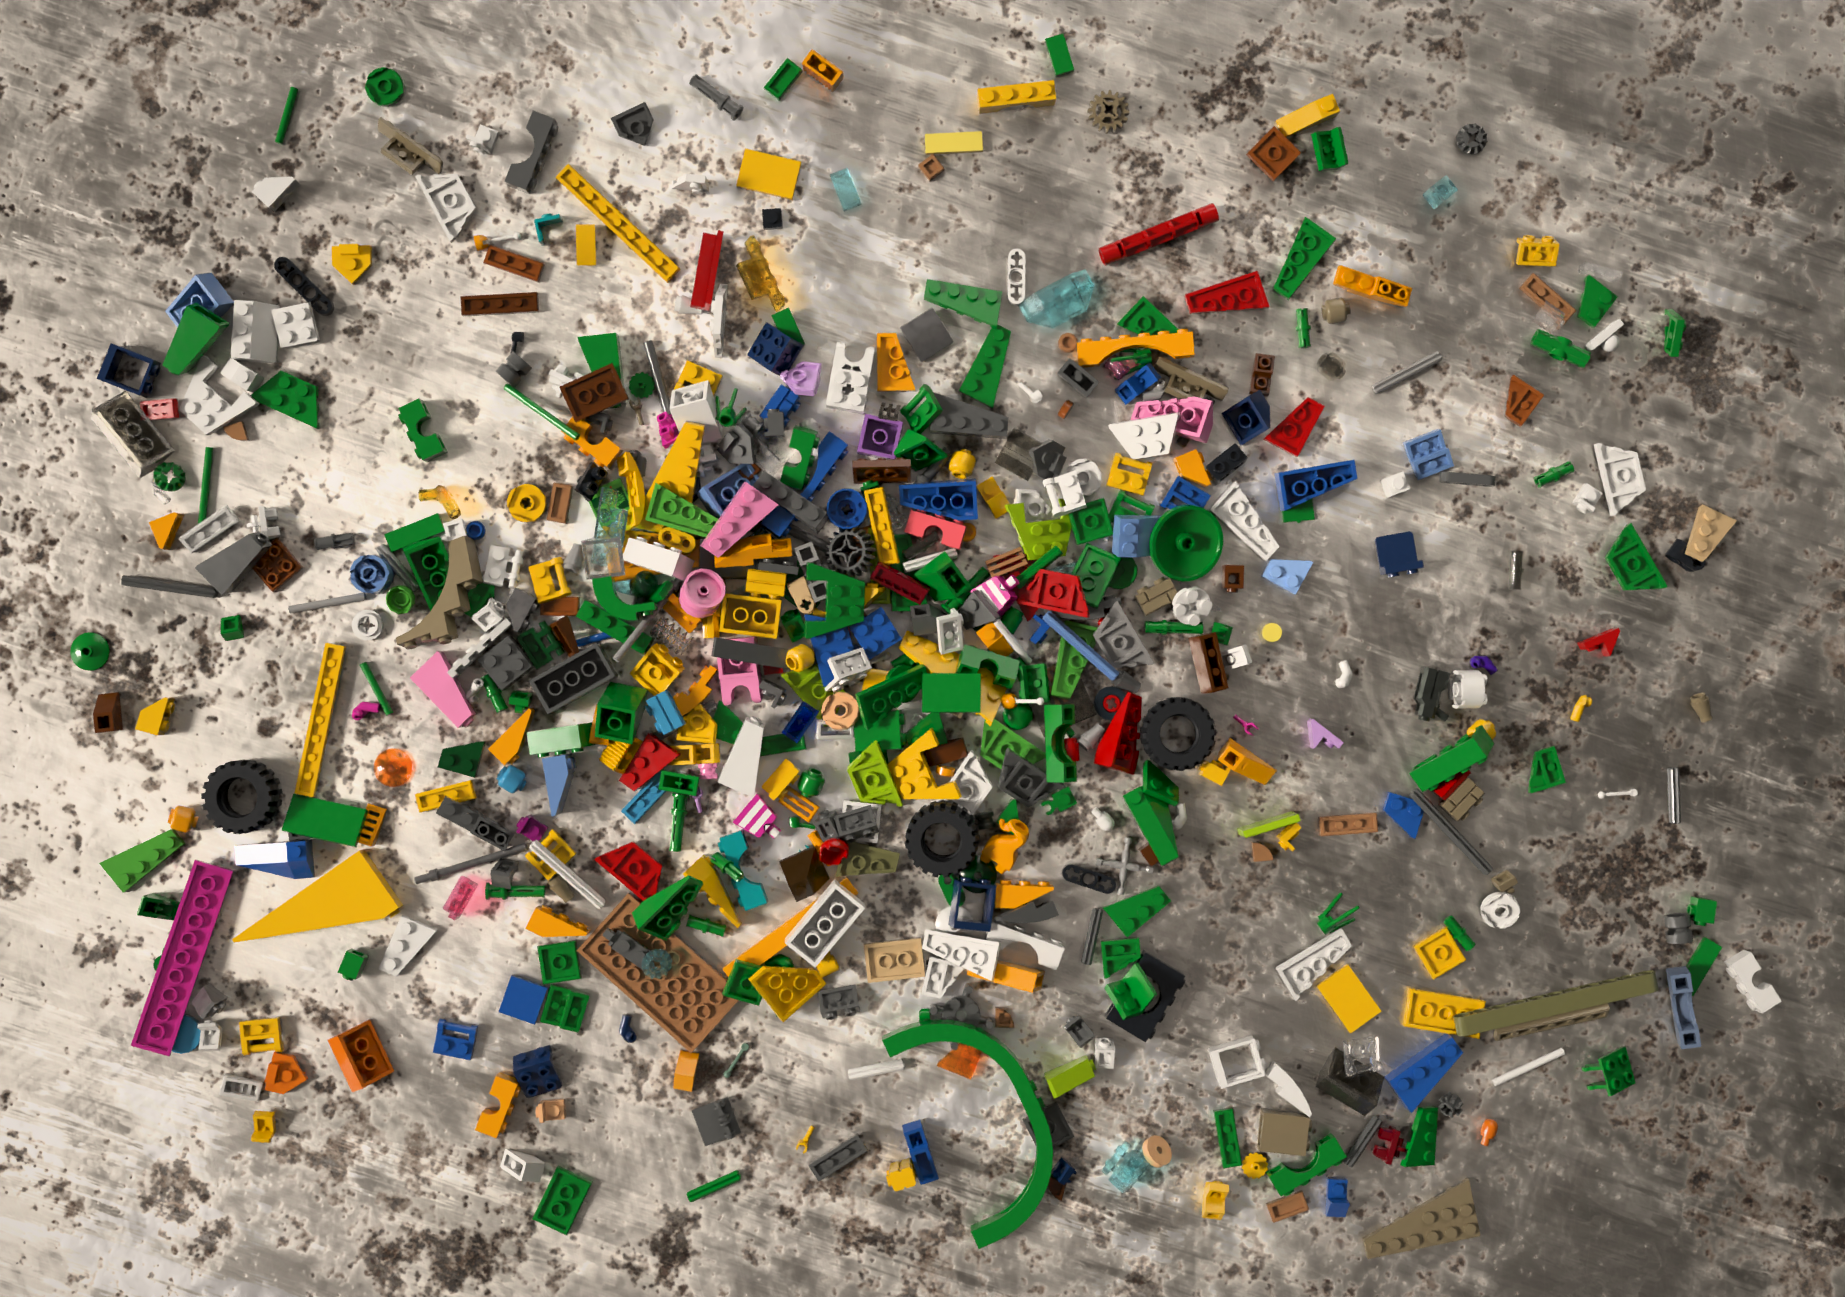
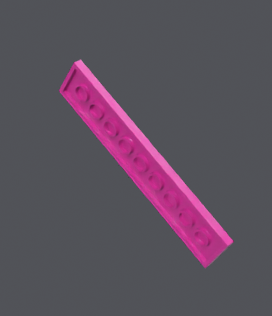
M197 859L194 860L131 1046L166 1056L171 1055L234 870Z

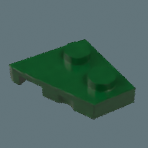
M480 741L442 749L438 768L475 778L486 742Z

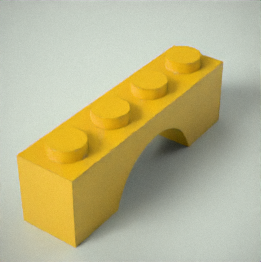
M1054 80L978 88L979 114L998 112L1004 108L1017 105H1031L1036 108L1054 106L1056 102Z

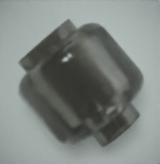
M1333 352L1323 354L1317 362L1318 372L1329 381L1341 379L1346 373V362Z

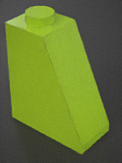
M1085 1055L1047 1071L1044 1075L1055 1099L1095 1077L1093 1071L1097 1069L1093 1060H1088Z

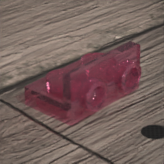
M465 876L459 878L443 906V909L450 913L448 915L449 918L454 921L460 918L479 884Z

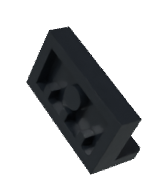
M1235 443L1210 462L1206 469L1212 475L1213 483L1217 485L1243 465L1248 457Z

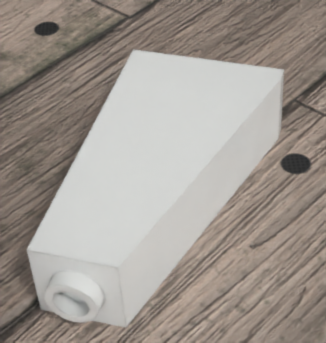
M751 716V718L746 717L718 778V783L750 797H754L764 730V724L761 723L762 720Z

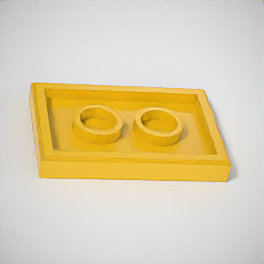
M745 148L736 186L793 200L801 162Z
M1345 964L1316 985L1350 1034L1381 1012L1348 964Z

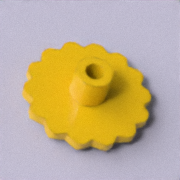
M1257 1152L1249 1153L1242 1161L1243 1173L1248 1178L1259 1179L1268 1170L1266 1158Z

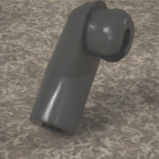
M638 450L628 451L634 458L641 477H645L646 458Z

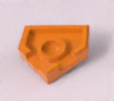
M275 1051L273 1052L272 1061L268 1065L265 1077V1090L285 1094L308 1079L294 1055Z

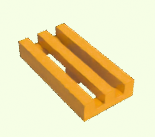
M788 785L786 794L777 802L809 823L820 806ZM790 791L791 793L805 801L807 804L812 806L814 810L812 811L811 809H809L808 807L794 799L792 796L788 794V792ZM786 797L794 804L808 812L810 816L807 817L806 815L798 811L796 808L785 802L783 799Z

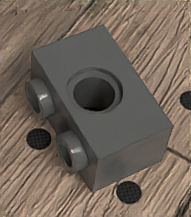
M1071 358L1067 360L1057 373L1059 377L1085 398L1089 396L1099 383L1098 380Z

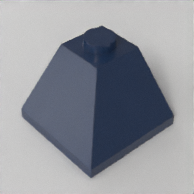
M1261 390L1249 395L1221 413L1241 446L1271 428L1270 405Z

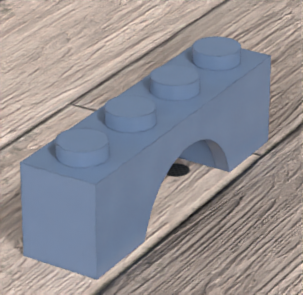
M1686 966L1666 968L1677 1043L1681 1049L1701 1047L1699 1028L1692 1003L1693 987L1691 974Z

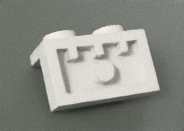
M955 608L950 609L951 614L936 617L939 652L941 654L963 649L965 636L961 625L964 624L961 613L959 614Z

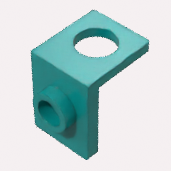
M549 213L542 215L539 219H534L538 240L542 246L545 243L541 227L563 222L560 214L553 215Z

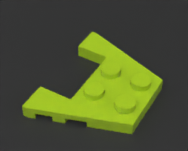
M1064 498L1058 499L1060 507L1066 506ZM1024 503L1005 505L1006 511L1009 512L1012 519V525L1018 533V539L1027 560L1041 558L1054 546H1058L1063 554L1061 556H1066L1072 528L1068 514L1060 516V519L1026 523Z

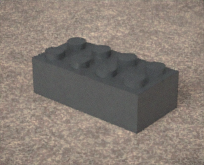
M595 643L532 678L529 682L547 714H552L618 677V674L601 644Z

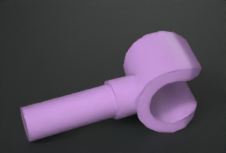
M699 785L697 796H692L696 802L697 813L702 812L700 798L703 795V791Z

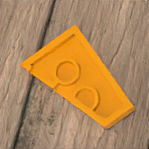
M877 333V392L916 391L897 334Z

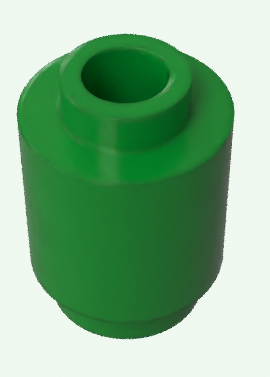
M1011 606L1002 616L1001 621L1011 634L1014 635L1021 624L1024 613Z

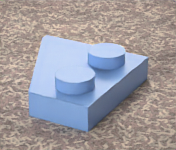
M1271 559L1261 577L1296 595L1313 562Z

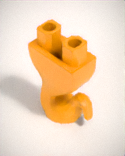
M1000 819V828L1006 832L1012 831L1015 835H994L986 842L981 852L980 860L985 863L993 860L997 863L995 866L996 871L1001 874L1011 870L1018 858V849L1029 838L1027 825L1017 819H1011L1007 823H1005L1004 819Z

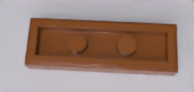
M489 245L483 262L486 265L538 283L545 266L544 263Z

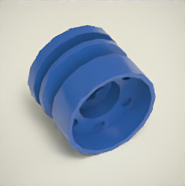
M841 489L830 496L827 503V514L830 522L835 527L852 529L859 527L864 522L867 515V504L859 492L853 489ZM846 505H849L850 509L853 510L848 515H844V511L841 510Z

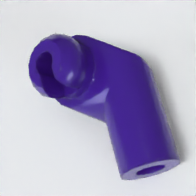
M1476 655L1470 660L1471 667L1485 668L1490 675L1498 671L1497 667L1487 656Z

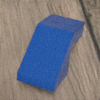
M1148 363L1119 385L1115 391L1126 405L1157 382L1161 376L1152 364Z

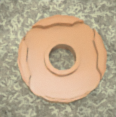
M836 692L828 696L823 702L821 713L823 720L829 727L842 731L856 724L859 719L860 710L856 699L846 692ZM840 706L846 708V712L842 716L836 715V709Z

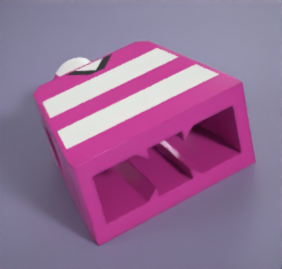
M1011 575L1006 580L1002 576H994L972 589L971 593L979 590L1001 618L1017 599L1013 589L1019 584V581L1014 575Z
M759 793L753 797L733 821L734 824L758 838L766 832L774 839L781 831L773 824L774 820L778 817L777 814Z

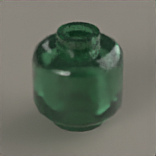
M641 571L630 580L629 587L635 597L645 599L657 590L658 580L653 573Z

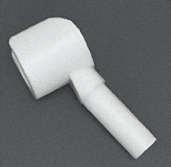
M1020 382L1019 386L1029 395L1033 403L1043 400L1039 390L1033 393L1025 384Z

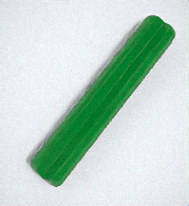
M1054 546L1016 577L1019 581L1017 587L1019 589L1035 577L1040 569H1045L1063 554L1059 547Z
M735 1170L687 1192V1198L689 1202H694L739 1182L741 1175L738 1170Z

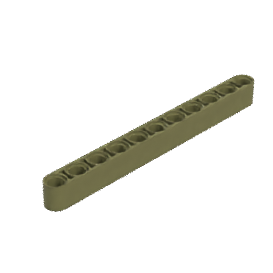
M1648 970L1456 1014L1453 1016L1457 1036H1468L1659 991L1655 971Z

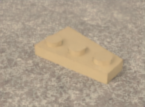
M1702 504L1698 507L1685 554L1703 562L1737 520Z

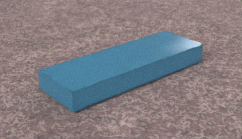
M661 771L621 810L634 824L666 792L658 789Z

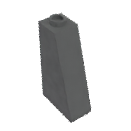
M259 531L254 532L198 564L195 569L221 595L233 592L270 549L272 544L263 533Z

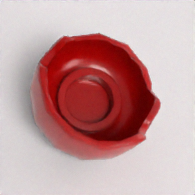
M839 838L827 839L820 846V861L827 865L841 864L844 857L848 858L849 846Z

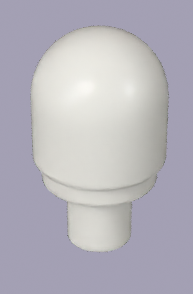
M1095 807L1091 812L1096 817L1095 821L1104 831L1113 829L1114 819L1105 811L1101 812Z

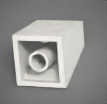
M708 380L672 390L670 412L679 433L687 421L705 425L702 443L715 442L722 438L723 427L719 420L715 419L717 415L716 403Z

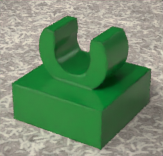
M1213 622L1211 633L1216 632L1219 644L1228 646L1233 627Z
M516 690L512 692L509 697V704L515 705V713L523 714L525 707H528L532 701L533 693Z

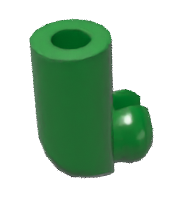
M778 954L765 961L766 966L794 967L792 959L783 954Z

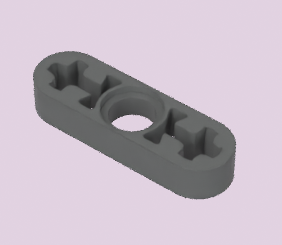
M1440 472L1439 478L1440 483L1494 487L1496 476L1455 472Z

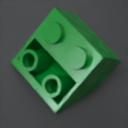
M945 551L914 574L921 583L930 587L928 593L935 602L955 599L972 587Z

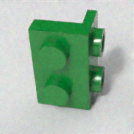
M1336 127L1329 131H1317L1311 134L1319 171L1337 170L1348 164L1341 127Z
M1046 663L1019 666L1017 679L1021 686L1019 698L1038 699L1041 697L1044 699V702H1050Z

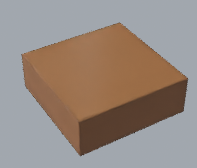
M934 154L918 165L929 182L945 171Z

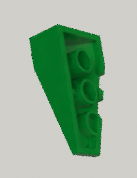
M441 537L422 540L403 548L430 611L441 595L448 574L449 557Z

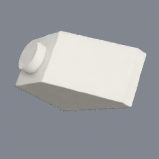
M293 177L264 178L255 184L252 193L275 212L300 183Z
M231 357L221 371V374L252 393L257 390L264 379L263 376Z
M505 1149L500 1167L521 1182H540L545 1163L535 1156Z

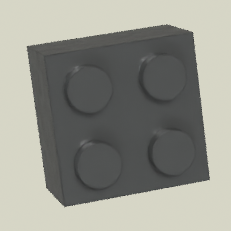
M507 636L478 659L479 663L501 690L508 689L535 668L513 636Z

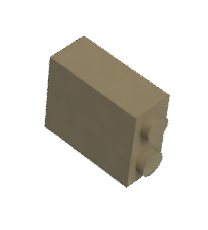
M1261 1109L1256 1147L1262 1152L1306 1156V1151H1309L1310 1148L1308 1132L1312 1130V1120L1304 1113Z

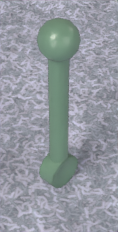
M748 1043L742 1044L739 1054L729 1069L723 1073L725 1078L731 1076V1071L744 1051L749 1049Z

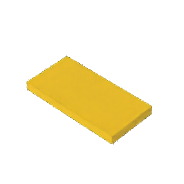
M1409 988L1403 1026L1457 1035L1453 1016L1485 1008L1486 1001ZM1480 1033L1464 1037L1480 1039Z

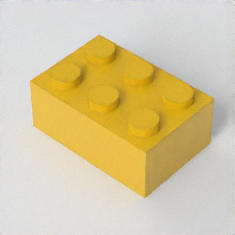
M725 593L719 632L777 639L782 600Z

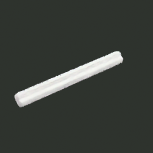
M538 840L531 843L529 848L595 907L600 909L606 903L605 899Z

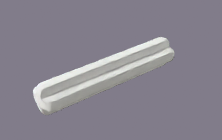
M955 548L945 551L951 559L958 557ZM944 551L904 562L903 569L906 573L921 569Z
M898 1059L849 1069V1079L856 1080L904 1070V1060Z

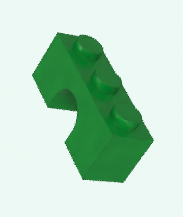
M418 398L398 408L400 414H398L399 419L403 425L406 424L408 428L407 436L411 442L414 441L416 446L414 450L419 459L429 462L448 453L440 435L434 433L430 436H423L421 432L422 424L426 420L431 419L423 400Z
M797 425L793 428L789 447L797 449L802 459L801 462L796 464L785 463L780 482L786 486L802 490L804 485H808L811 475L808 474V469L813 467L815 456L812 455L813 450L818 448L820 438L817 437L818 431Z
M964 645L959 656L956 673H977L980 668H986L993 673V684L1011 689L1017 678L1020 661L1009 656L996 654L993 651H985L975 646Z

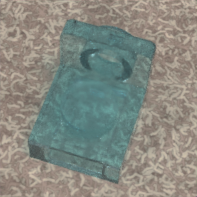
M1446 175L1423 193V196L1432 208L1435 209L1458 191V189Z

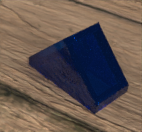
M803 701L782 733L798 744L819 711Z

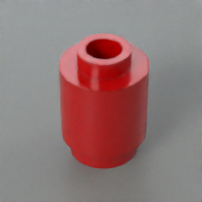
M1064 738L1067 755L1075 762L1080 761L1077 738Z

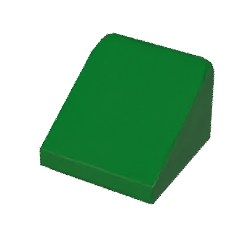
M240 615L221 618L220 634L225 641L244 638Z

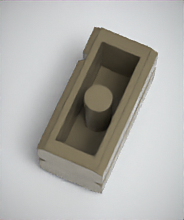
M1163 576L1154 581L1155 585L1149 589L1146 585L1137 590L1138 594L1134 598L1144 616L1173 602L1178 592L1170 578L1165 580Z
M1467 777L1446 801L1442 800L1438 806L1453 820L1459 821L1461 819L1463 821L1469 816V810L1473 806H1478L1483 801L1482 796L1485 793Z

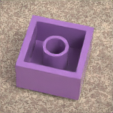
M865 414L857 454L895 460L894 451L900 441L903 422Z

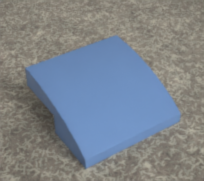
M1440 429L1403 442L1417 480L1454 467L1450 451L1446 448Z

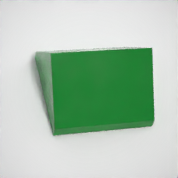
M910 429L906 431L894 451V455L897 458L911 459V468L915 472L948 457L947 453L927 437Z

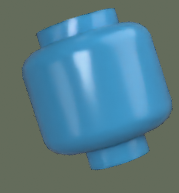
M513 765L504 766L496 778L498 786L509 793H515L517 790L522 791L527 782L524 780L525 773Z

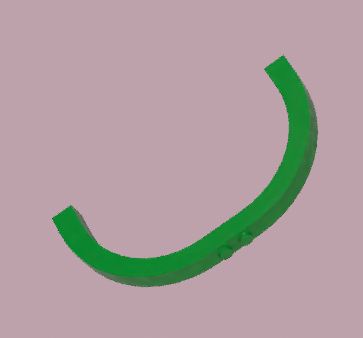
M943 1019L924 1020L883 1035L882 1041L890 1058L921 1044L939 1041L956 1042L974 1047L987 1054L1009 1076L1035 1133V1164L1028 1183L1009 1206L997 1214L971 1225V1233L978 1249L1008 1236L1019 1228L1035 1211L1047 1189L1052 1171V1137L1048 1120L1043 1110L1046 1106L1042 1097L1038 1098L1035 1091L1038 1089L1034 1080L1029 1079L1018 1058L1003 1042L989 1032L968 1023Z

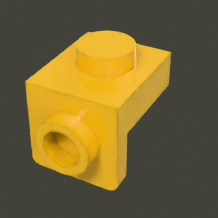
M255 1111L253 1114L254 1132L251 1136V1141L270 1143L276 1132L275 1112Z

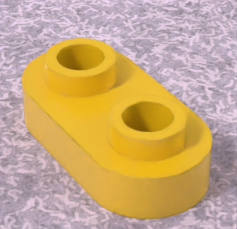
M665 527L658 534L659 542L665 545V547L679 549L682 553H691L696 548L695 538L688 533ZM667 534L672 536L670 541L665 540ZM686 540L690 541V546L684 547L683 542Z

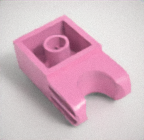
M757 636L727 638L729 640L758 644ZM717 657L723 704L725 706L732 704L734 701V690L739 685L749 689L752 701L755 703L762 702L763 693H761L762 689L759 688L762 682L760 664Z

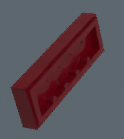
M880 561L870 575L871 580L921 605L930 590L929 586Z

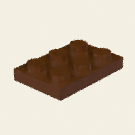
M613 363L559 387L576 423L629 400Z
M861 458L852 460L854 484H862L869 480L878 481V483H911V459L897 458L895 460H887L885 458H878L876 460H867Z

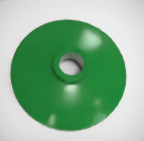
M88 632L79 635L73 641L70 654L76 666L83 670L93 671L105 665L109 658L110 649L105 638L97 633ZM86 648L90 650L88 655L85 654Z

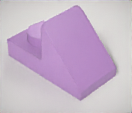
M1309 718L1307 721L1310 748L1315 749L1322 739H1324L1323 743L1331 749L1333 747L1339 749L1344 743L1314 719Z

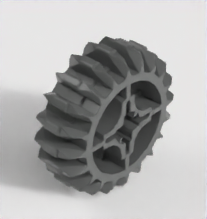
M859 527L852 529L839 528V533L833 532L835 538H828L831 544L825 545V547L829 549V552L824 553L826 556H830L826 560L827 563L831 564L830 569L847 576L849 575L852 578H855V574L862 576V571L868 572L866 566H873L870 559L876 558L872 555L876 548L871 547L875 543L873 540H870L871 535L865 534L866 531L864 529L859 530ZM854 537L859 539L862 548L857 547ZM851 549L856 550V551H852V554L850 553V555H849V554H845V553H849V550L851 551ZM839 556L844 557L847 567L841 563Z

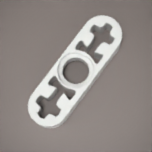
M1013 249L1008 255L1007 299L1010 304L1018 306L1023 303L1025 298V253L1021 249ZM1016 253L1019 257H1022L1018 262V267L1022 266V269H1011V266L1015 267V260L1011 259V257H1014ZM1012 273H1020L1022 280L1020 282H1013L1011 279ZM1015 287H1018V295H1021L1018 301H1014V298L1011 297V295H1014Z

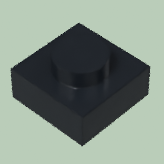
M781 208L762 209L764 230L783 229Z

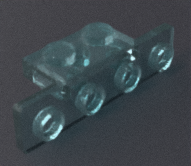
M601 488L590 559L592 564L607 566L610 547L623 548L628 510L616 508L618 490Z

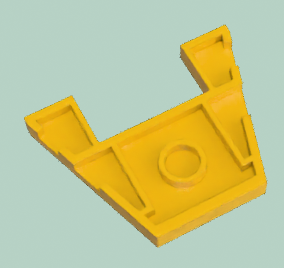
M933 728L929 729L887 764L902 799H960L962 797L955 780L937 786L922 751L939 745Z

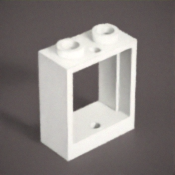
M1252 1035L1207 1048L1217 1083L1221 1089L1265 1076L1264 1070L1267 1067L1264 1059H1260L1259 1051H1261L1258 1039L1255 1040ZM1249 1044L1256 1069L1226 1078L1219 1052Z

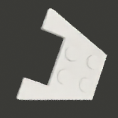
M203 355L179 410L200 430L210 436L228 425L231 420L241 417L249 409L257 407L259 403L248 393L243 392L231 406L206 383L219 367L210 358Z

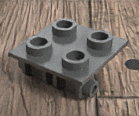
M728 1097L692 1110L705 1146L726 1138L728 1140L732 1139L735 1135L741 1133Z

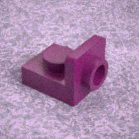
M528 815L519 820L516 825L518 827L516 833L523 834L532 841L538 840L540 842L549 827L533 816Z

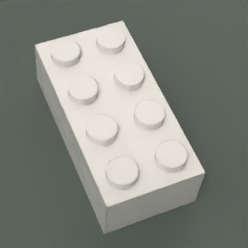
M834 879L786 936L785 944L812 966L816 967L865 909V904Z

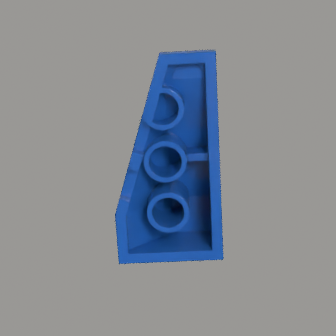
M976 478L899 485L900 505L950 517L955 520L978 519Z

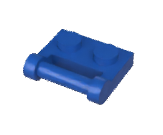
M1177 476L1160 506L1163 508L1167 507L1168 509L1177 507L1178 505L1170 501L1172 496L1187 505H1196L1204 508L1211 495Z
M440 1018L437 1025L433 1053L471 1060L478 1026L472 1025L470 1027L450 1023ZM446 1029L469 1034V1039L444 1034V1031Z

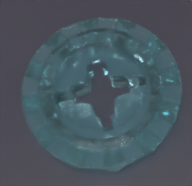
M651 950L642 960V970L651 979H660L672 969V958L665 950ZM653 960L658 963L661 962V969L655 967Z

